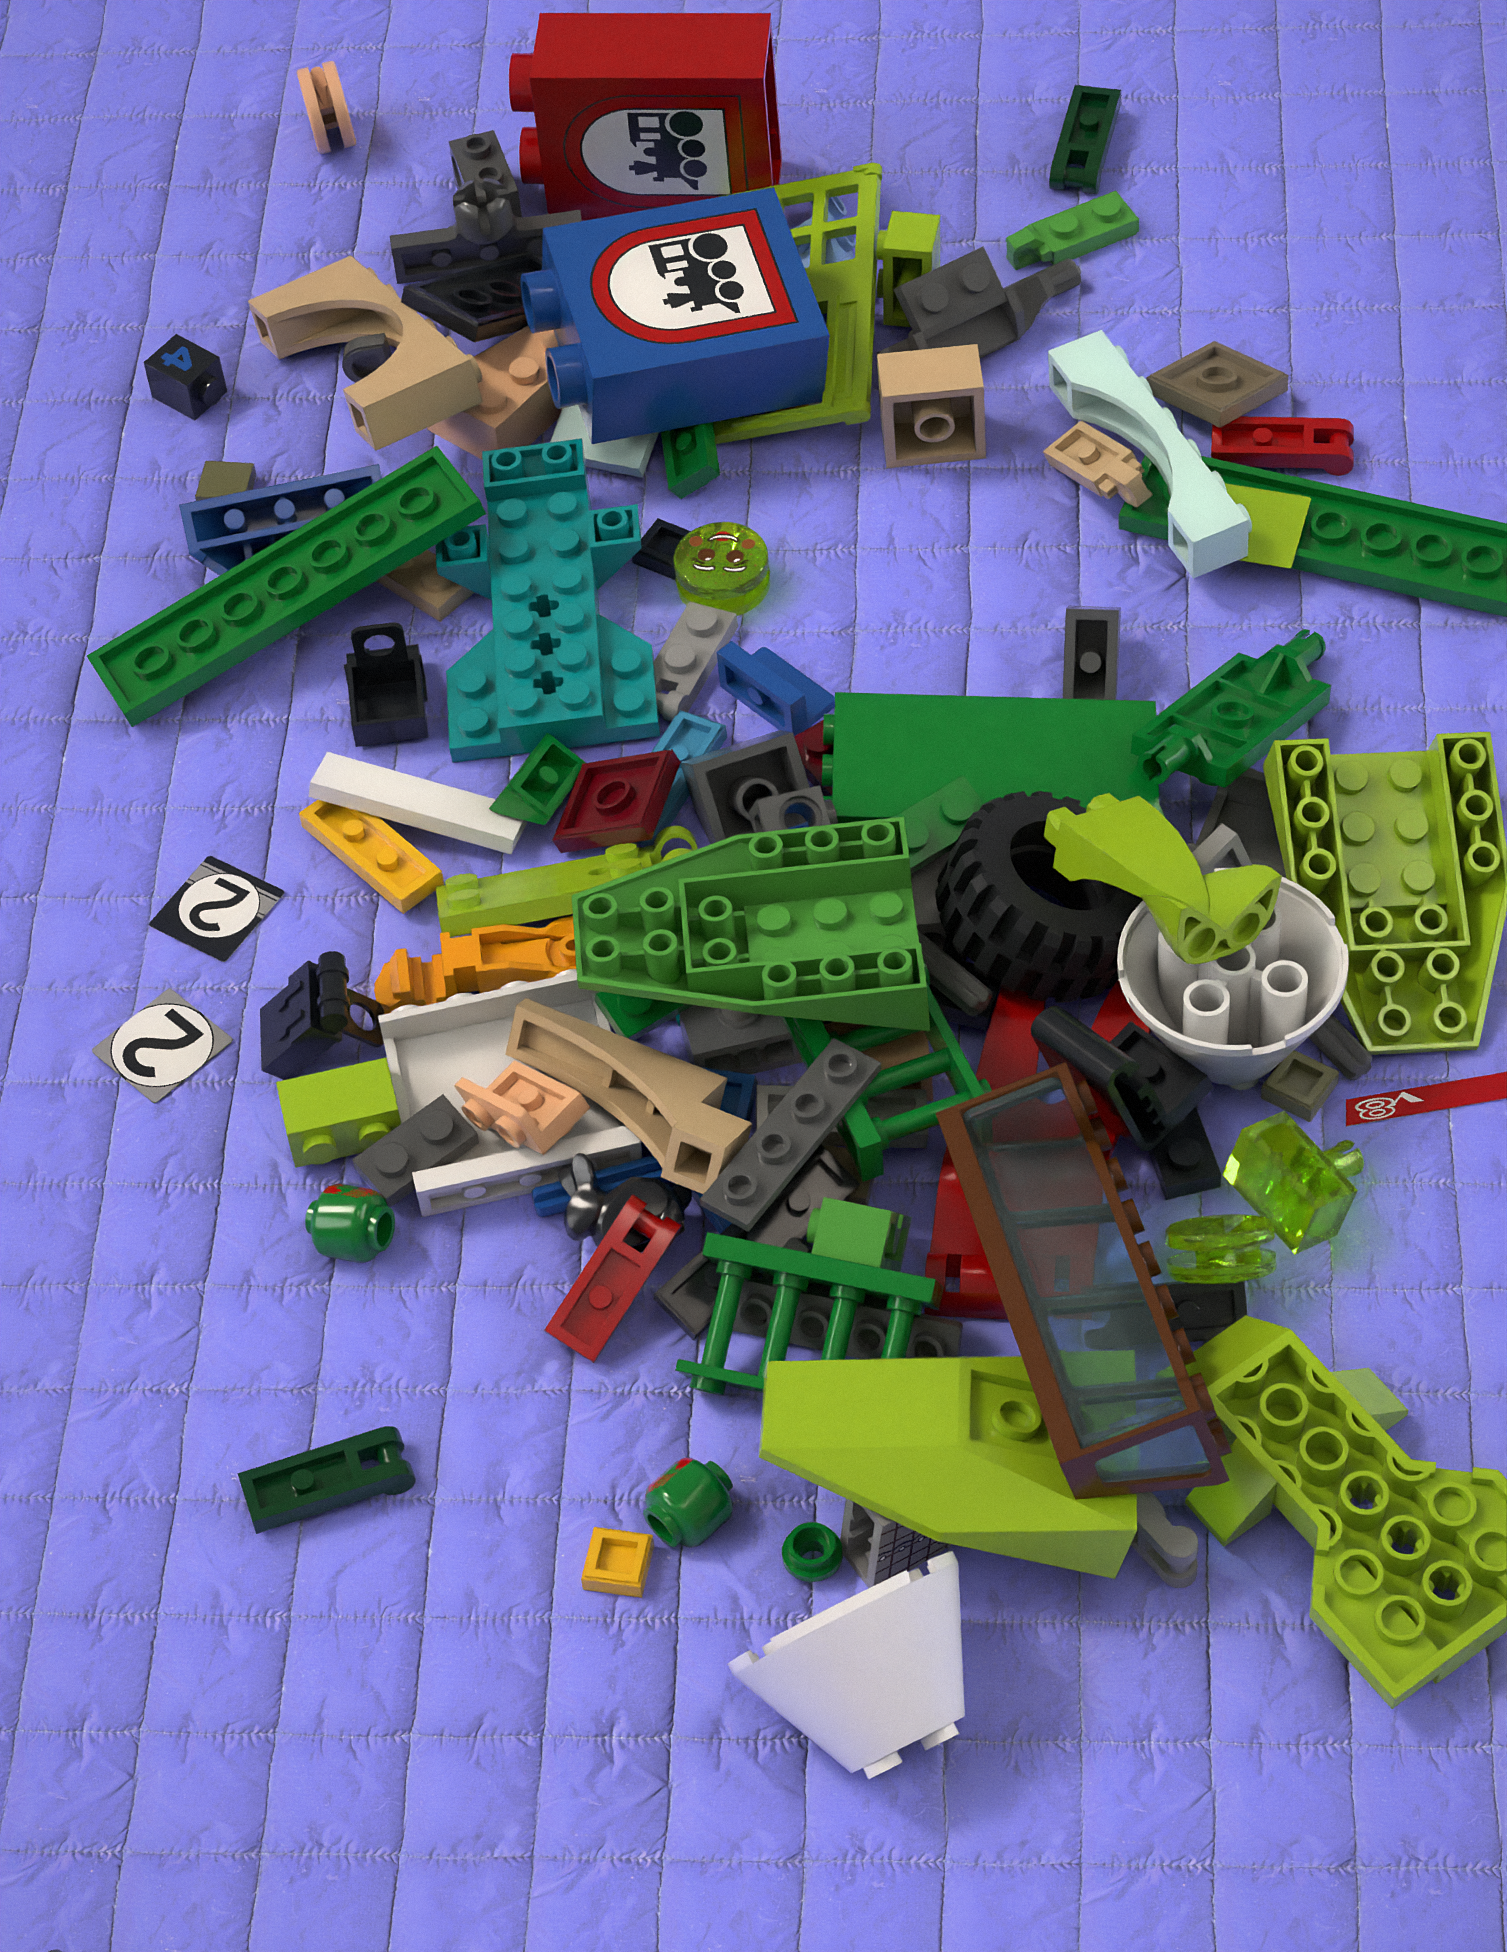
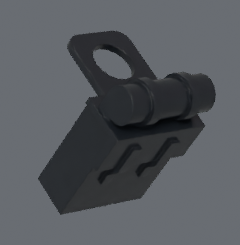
M396 622L356 627L351 632L354 653L346 654L347 664H344L349 693L351 726L356 747L427 738L428 726L425 702L428 701L419 644L406 646L403 627ZM376 635L388 636L394 641L392 648L377 650L365 648L364 643L367 639Z
M336 951L325 952L319 956L318 964L308 960L288 977V986L260 1008L261 1071L282 1080L294 1078L336 1042L342 1041V1033L378 1048L384 1044L378 1019L379 1015L384 1014V1009L376 1000L347 988L349 970L346 967V958L343 954ZM351 1005H358L368 1012L373 1022L372 1030H363L353 1021L350 1014Z

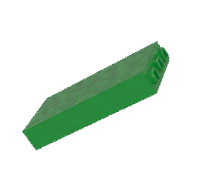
M835 692L834 714H824L823 746H833V755L823 754L822 787H832V796H823L824 800L830 799L832 801L838 824L891 818L962 775L965 776L984 804L992 799L999 797L1003 799L1004 795L1025 791L1027 796H1031L1036 791L1051 792L1053 798L1061 800L1068 796L1079 800V806L1086 809L1094 797L1110 793L1120 802L1136 796H1140L1144 800L1157 796L1159 801V784L1153 783L1154 778L1147 781L1140 776L1137 769L1139 756L1130 753L1132 734L1156 716V701Z

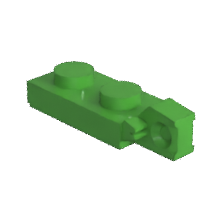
M1115 190L1031 223L1022 230L1006 237V258L1015 270L1041 260L1043 262L1050 261L1053 265L1065 259L1073 260L1136 235L1139 232V218Z

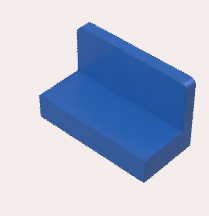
M730 641L716 652L720 687L778 730L793 732L794 736L811 727L824 714H827L835 707L834 695L767 647H761L751 655L733 641Z

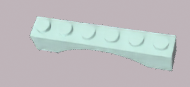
M1102 330L1049 350V386L1072 418L1096 424L1120 435L1139 448L1157 467L1168 486L1171 497L1168 507V546L1194 579L1247 557L1248 533L1252 531V522L1248 511L1241 503L1236 504L1227 493L1225 483L1217 471L1211 472L1202 461L1196 443L1192 439H1185L1177 428L1172 412L1167 407L1162 408L1153 397L1148 381L1143 376L1138 377L1131 369L1124 350L1119 345L1114 346Z

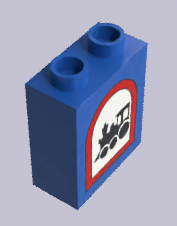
M774 187L543 228L542 270L521 274V295L529 329L533 334L554 330L559 346L547 348L545 351L546 373L551 396L557 409L579 406L591 444L822 402L825 390L830 334Z

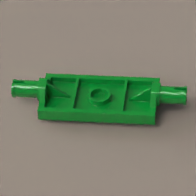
M1304 629L1299 631L1284 646L1276 644L1258 659L1242 653H1237L1132 734L1130 753L1139 756L1137 769L1140 776L1147 781L1154 778V784H1162L1177 770L1198 778L1203 784L1226 788L1269 753L1274 740H1285L1329 704L1331 685L1313 679L1307 669L1311 663L1319 660L1324 655L1326 646L1323 637L1317 632L1310 635V630Z

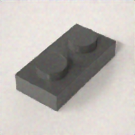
M442 1094L353 1158L352 1161L355 1170L370 1188L382 1194L388 1207H392L415 1190L412 1172L451 1164L479 1143V1139L473 1127Z

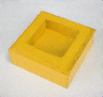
M594 1527L581 1577L583 1590L642 1598L654 1550L653 1535Z

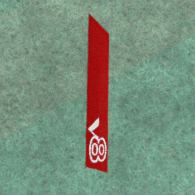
M1507 1072L1346 1099V1126L1507 1099Z

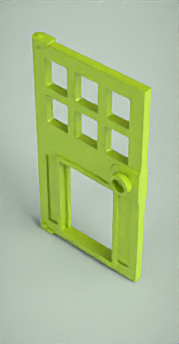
M867 163L853 166L852 171L739 192L745 193L774 187L783 212L786 206L813 201L812 224L793 228L790 231L796 245L811 243L810 265L805 268L821 313H827L826 326L830 334L822 404L713 422L716 444L839 422L851 425L866 422L871 418L870 403L877 277L876 247L879 233L882 166L880 164ZM858 192L857 216L828 222L829 198ZM856 234L854 259L825 264L826 242L828 239Z

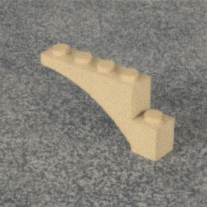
M525 998L516 1005L505 1055L535 1067L564 1082L598 1103L620 1120L645 1144L663 1168L662 1178L704 1194L737 1155L743 1145L747 1143L752 1123L720 1110L727 1082L726 1077Z

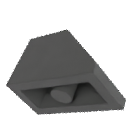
M1069 605L1066 608L1063 698L1116 700L1121 607Z

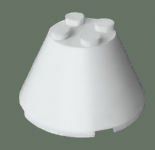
M1215 868L1214 872L1230 868ZM1284 877L1281 879L1277 901L1270 920L1253 942L1233 954L1202 964L1185 963L1172 951L1157 927L1148 907L1142 901L1132 912L1123 928L1119 940L1117 958L1120 985L1127 1002L1136 1015L1166 1047L1205 1073L1211 1082L1229 1085L1238 1090L1254 1087L1259 1078L1272 1071L1330 1017L1343 996L1349 967L1347 944H1344L1335 926V917L1332 912L1310 891Z
M953 1551L928 1560L929 1566L927 1568L930 1574L926 1576L922 1575L919 1568L910 1572L906 1570L770 1639L771 1642L762 1646L765 1657L759 1659L757 1653L753 1654L751 1650L743 1653L728 1663L733 1676L850 1773L863 1768L868 1780L903 1762L897 1750L920 1739L926 1751L960 1734L954 1722L965 1717L959 1565Z

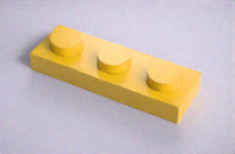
M316 800L299 812L301 825L306 831L402 914L436 891V886L444 885L442 870L381 818L321 800Z

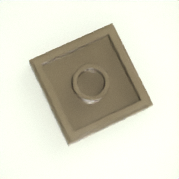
M1216 341L1146 377L1154 397L1217 427L1230 423L1288 391L1287 374Z

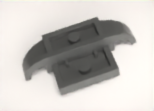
M983 246L893 289L914 335L877 352V354L977 344L979 358H982L1019 340L1032 326L1036 315L1044 305L1056 295V292L1046 272L1004 291Z

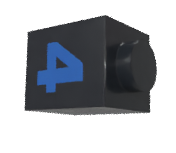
M175 334L143 362L152 398L194 421L227 393L220 357L178 334Z

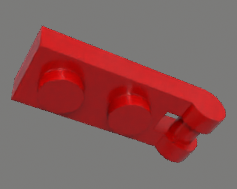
M1241 416L1222 427L1212 424L1211 458L1250 467L1324 468L1331 475L1341 476L1348 474L1354 466V453L1350 448L1354 441V427L1350 421L1342 418Z
M634 1194L626 1202L544 1329L547 1334L593 1363L597 1360L682 1227L681 1224L668 1216L662 1220L646 1210L648 1203ZM632 1229L650 1239L643 1253H640L624 1242Z

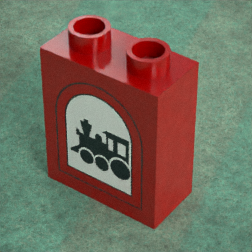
M540 13L534 52L512 53L509 65L511 109L513 112H534L536 127H522L519 145L521 180L523 184H544L548 214L580 210L582 221L780 185L782 148L771 13Z

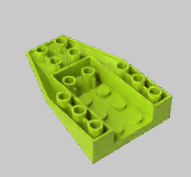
M1491 732L1436 734L1427 751L1332 755L1330 754L1329 738L1274 740L1262 766L1286 878L1314 894L1329 908L1335 917V926L1344 944H1347L1349 958L1347 982L1340 1002L1360 1044L1371 1055L1477 1050L1507 912V846Z
M1134 1354L1057 1355L1069 1389L1074 1393L1135 1388ZM1021 1355L768 1361L764 1377L759 1458L935 1541L1103 1577L1116 1578L1137 1532V1493L1075 1500L1056 1456ZM1135 1404L1081 1409L1079 1417L1089 1445H1094L1135 1429ZM1136 1446L1098 1460L1096 1464L1101 1477L1106 1480L1136 1477L1132 1476L1136 1475Z

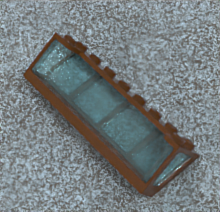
M1064 1062L937 1112L936 1116L1056 1456L1075 1500L1214 1486L1230 1481L1221 1457L1232 1453L1201 1372L1189 1376L1186 1365L1196 1362L1195 1356L1183 1327L1172 1331L1168 1321L1178 1318L1179 1315L1166 1283L1154 1287L1151 1278L1162 1274L1149 1240L1138 1244L1135 1238L1136 1234L1144 1232L1145 1229L1133 1198L1121 1202L1118 1193L1129 1188L1117 1157L1105 1160L1102 1153L1113 1147L1101 1116L1089 1120L1088 1116L1098 1113V1109L1086 1080L1075 1084L1068 1065Z

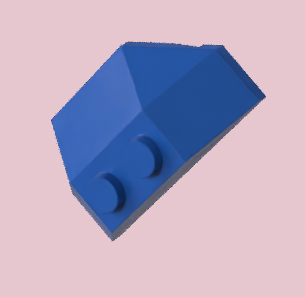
M376 464L179 504L189 554L220 576L382 479L380 466Z

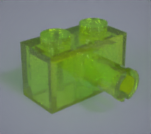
M1284 1110L1241 1130L1222 1175L1296 1255L1338 1234L1358 1192L1347 1178L1356 1176L1363 1171L1364 1159L1359 1148L1343 1155V1152L1352 1149L1355 1144L1349 1140H1343L1335 1146L1321 1151Z

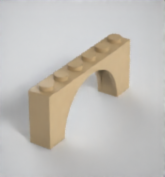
M351 255L248 300L261 343L279 360L319 346L350 342L361 336L386 334L389 345L397 348L395 352L374 372L343 389L356 433L375 451L483 402L477 384L482 381V374L475 358L471 354L465 355L459 350L450 336L444 337L437 330L431 319H424L416 310L401 303V298L398 297L390 284H383L372 268H365Z

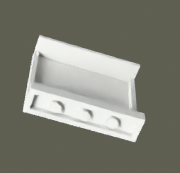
M576 969L565 970L555 977L530 983L526 981L510 982L498 990L475 995L472 993H459L449 997L446 1001L424 1006L404 1005L394 1009L391 1013L378 1016L401 1124L444 1094L478 1134L479 1143L451 1164L412 1172L422 1217L532 1193L535 1187L559 1181L557 1171L563 1165L572 1163L574 1156L578 1153L585 1154L592 1161L595 1171L642 1158L640 1139L620 1120L583 1094L582 1096L590 1106V1109L574 1124L571 1131L561 1137L544 1155L523 1144L519 1148L513 1147L496 1130L490 1127L486 1131L479 1129L465 1116L461 1109L465 1101L454 1085L462 1077L486 1089L514 1060L572 1088L549 1074L505 1054L516 1005L525 998L611 1032L608 1020L595 1003V995L599 991L579 989Z

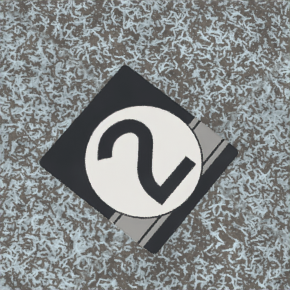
M208 856L150 921L149 926L217 960L226 962L284 895V890L213 856Z

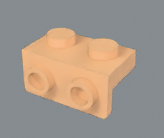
M515 1060L486 1089L463 1077L454 1085L465 1101V1104L461 1107L463 1113L476 1127L483 1131L490 1127L496 1130L513 1147L519 1148L523 1144L543 1155L561 1137L569 1133L574 1124L590 1109V1106L580 1092Z

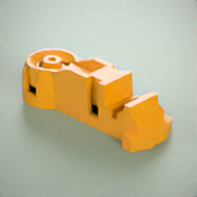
M573 916L557 919L543 928L501 924L472 928V935L454 938L450 937L449 932L440 933L442 952L441 954L432 955L431 962H422L421 956L411 958L406 948L396 949L390 961L384 963L381 973L374 983L376 1001L382 1005L384 1014H388L404 1005L424 1006L446 1001L449 997L459 993L473 991L484 993L498 990L510 982L526 981L530 983L555 977L565 970L576 969Z

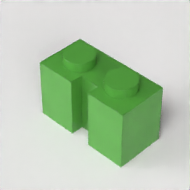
M823 1197L821 1209L814 1208L810 1215L807 1228V1242L814 1243L812 1254L900 1272L912 1217L890 1210Z

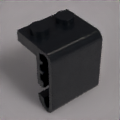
M1052 1006L1043 1010L1032 1023L1031 1035L1048 1066L1051 1068L1066 1062L1075 1084L1086 1080L1098 1109V1113L1093 1115L1095 1117L1101 1116L1103 1123L1142 1151L1153 1149L1214 1088L1205 1073L1172 1052L1168 1047L1131 1021L1110 1042L1059 1006ZM1057 1081L1061 1089L1063 1090L1064 1094L1066 1095L1062 1083Z

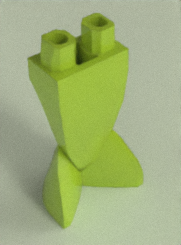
M1110 793L1094 797L1087 805L1086 813L1075 815L1068 808L1062 807L1050 811L1047 815L1044 838L1056 848L1053 868L1069 881H1102L1141 897L1172 951L1187 964L1207 963L1243 949L1257 938L1271 918L1277 901L1282 875L1269 866L1258 864L1224 869L1202 875L1197 860L1179 831L1154 806L1140 796L1120 802Z

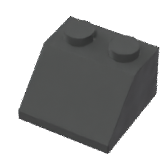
M778 730L680 763L695 813L710 844L735 835L754 833L749 811L756 800L809 788L794 734L789 731ZM787 813L784 815V823L787 828L807 822L802 815L797 813Z

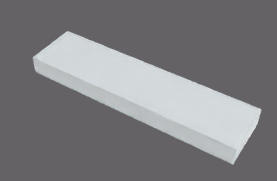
M331 752L326 753L309 786L308 797L507 854H512L527 824L525 820L491 811L489 807L495 801L493 798Z

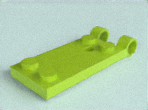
M669 826L657 834L654 844L651 846L637 848V845L634 843L618 844L607 848L604 855L483 878H477V875L472 873L452 876L445 881L446 885L436 886L441 932H449L450 937L472 933V928L501 924L518 925L573 914V894L698 849L696 840L688 829L682 826ZM681 838L691 845V849L677 848L668 852L664 857L661 855L663 845L671 839Z

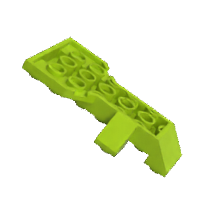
M1245 1315L1193 1352L1196 1362L1186 1365L1189 1376L1201 1372L1232 1453L1221 1457L1230 1481L1220 1485L1194 1487L1186 1497L1185 1504L1223 1547L1270 1515L1272 1504H1274L1314 1548L1309 1617L1391 1709L1395 1708L1429 1681L1433 1680L1435 1684L1439 1683L1507 1632V1479L1499 1470L1473 1467L1472 1472L1436 1468V1462L1411 1459L1386 1433L1389 1428L1405 1418L1409 1410L1370 1368L1330 1372L1289 1328ZM1169 1368L1156 1377L1154 1385L1176 1383L1177 1379L1173 1368ZM1168 1400L1178 1412L1187 1409L1183 1400ZM1355 1498L1361 1504L1366 1499L1373 1504L1372 1509H1360L1354 1506L1351 1500ZM1396 1542L1400 1549L1405 1544H1408L1414 1548L1413 1554H1401L1392 1548V1544ZM1437 1587L1441 1594L1446 1589L1451 1590L1455 1593L1454 1600L1437 1597L1433 1593L1434 1588Z

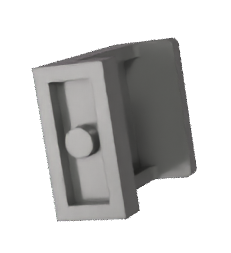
M1249 768L1226 788L1217 786L1215 798L1196 844L1189 842L1187 846L1193 852L1221 824H1224L1238 834L1252 865L1269 866L1286 878L1264 773Z

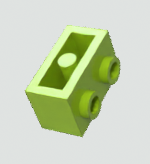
M892 211L887 230H879L877 238L876 258L877 260H883V269H879L877 279V298H883V325L911 327L893 289L940 267V215Z
M386 1057L276 1082L295 1168L310 1164H325L333 1159L362 1153L401 1125Z

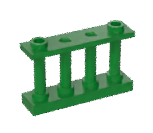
M924 959L930 1031H924L934 1052L881 1070L835 1126L862 1182L884 1175L883 1150L889 1149V1142L940 1125L936 1116L937 1112L992 1091L985 1078L977 1080L929 988L930 976ZM781 1016L807 1069L833 1038L863 1052L922 1031L868 1025L838 1035L836 1031L828 1033L823 1024L825 1021ZM944 1072L956 1095L882 1121L879 1116L870 1118L865 1108L868 1105L867 1099ZM996 1105L970 1116L971 1123L979 1137L991 1136L990 1113L996 1111Z
M707 1232L702 1255L712 1263L718 1264L716 1273L720 1274L721 1278L701 1364L678 1359L675 1371L691 1378L689 1388L702 1392L724 1395L726 1386L763 1393L765 1368L768 1361H785L800 1293L807 1292L809 1283L830 1287L829 1297L834 1298L821 1360L846 1358L857 1304H864L866 1295L888 1299L886 1309L891 1310L881 1358H906L914 1317L921 1316L923 1307L939 1310L944 1287L936 1279ZM752 1271L773 1275L772 1285L778 1287L757 1376L724 1369L744 1280L749 1281L751 1279Z

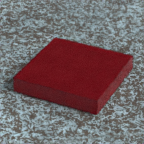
M673 749L583 763L552 839L560 853L652 840L681 763Z

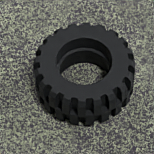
M1025 791L1004 795L1003 799L999 797L983 804L979 811L971 815L937 878L938 887L935 890L936 905L938 911L941 912L939 918L946 935H953L954 937L952 940L953 947L962 958L968 956L974 962L973 969L986 978L988 975L994 977L1001 982L999 987L1012 993L1017 989L1026 992L1029 999L1045 1001L1048 997H1054L1056 1003L1077 1001L1079 996L1084 1000L1102 994L1104 989L1113 987L1117 980H1119L1117 958L1120 936L1128 918L1143 899L1102 881H1069L1053 868L1056 848L1044 838L1048 813L1052 810L1066 807L1075 815L1086 813V808L1079 806V800L1068 796L1061 800L1053 798L1051 792L1036 791L1031 796H1027ZM1027 885L1048 892L1060 900L1067 908L1045 900Z

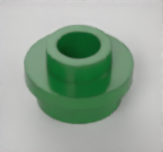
M803 1523L794 1528L783 1543V1564L793 1577L801 1581L818 1582L832 1576L842 1563L843 1550L841 1541L836 1533L821 1523ZM809 1551H818L823 1554V1556L816 1559L802 1558Z

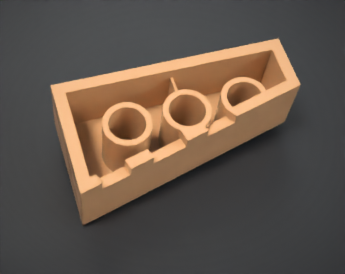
M529 326L474 356L482 374V381L477 384L483 402L427 427V430L481 460L482 451L532 444L559 419L562 408L557 409L553 402L545 364L546 349L559 346L554 330L533 334Z

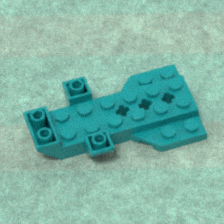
M582 438L482 451L483 481L488 511V532L486 524L466 526L436 544V568L438 575L492 600L493 629L446 671L449 750L452 762L531 753L546 733L552 735L567 748L660 736L655 660L652 644L599 613L598 589L642 548L638 504L592 510Z

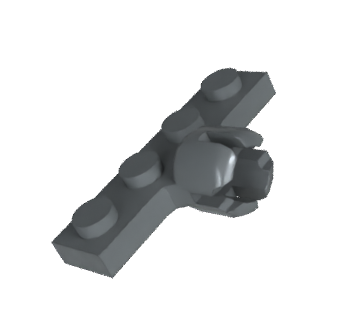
M483 178L486 195L476 197L474 179L462 184L453 195L456 220L453 226L390 236L397 284L429 280L527 254L542 260L543 228L582 221L580 210L531 217H515L512 214L509 191L497 180Z

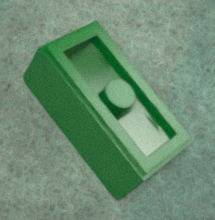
M546 733L489 809L497 814L545 825L574 786L582 764L586 762L552 735Z

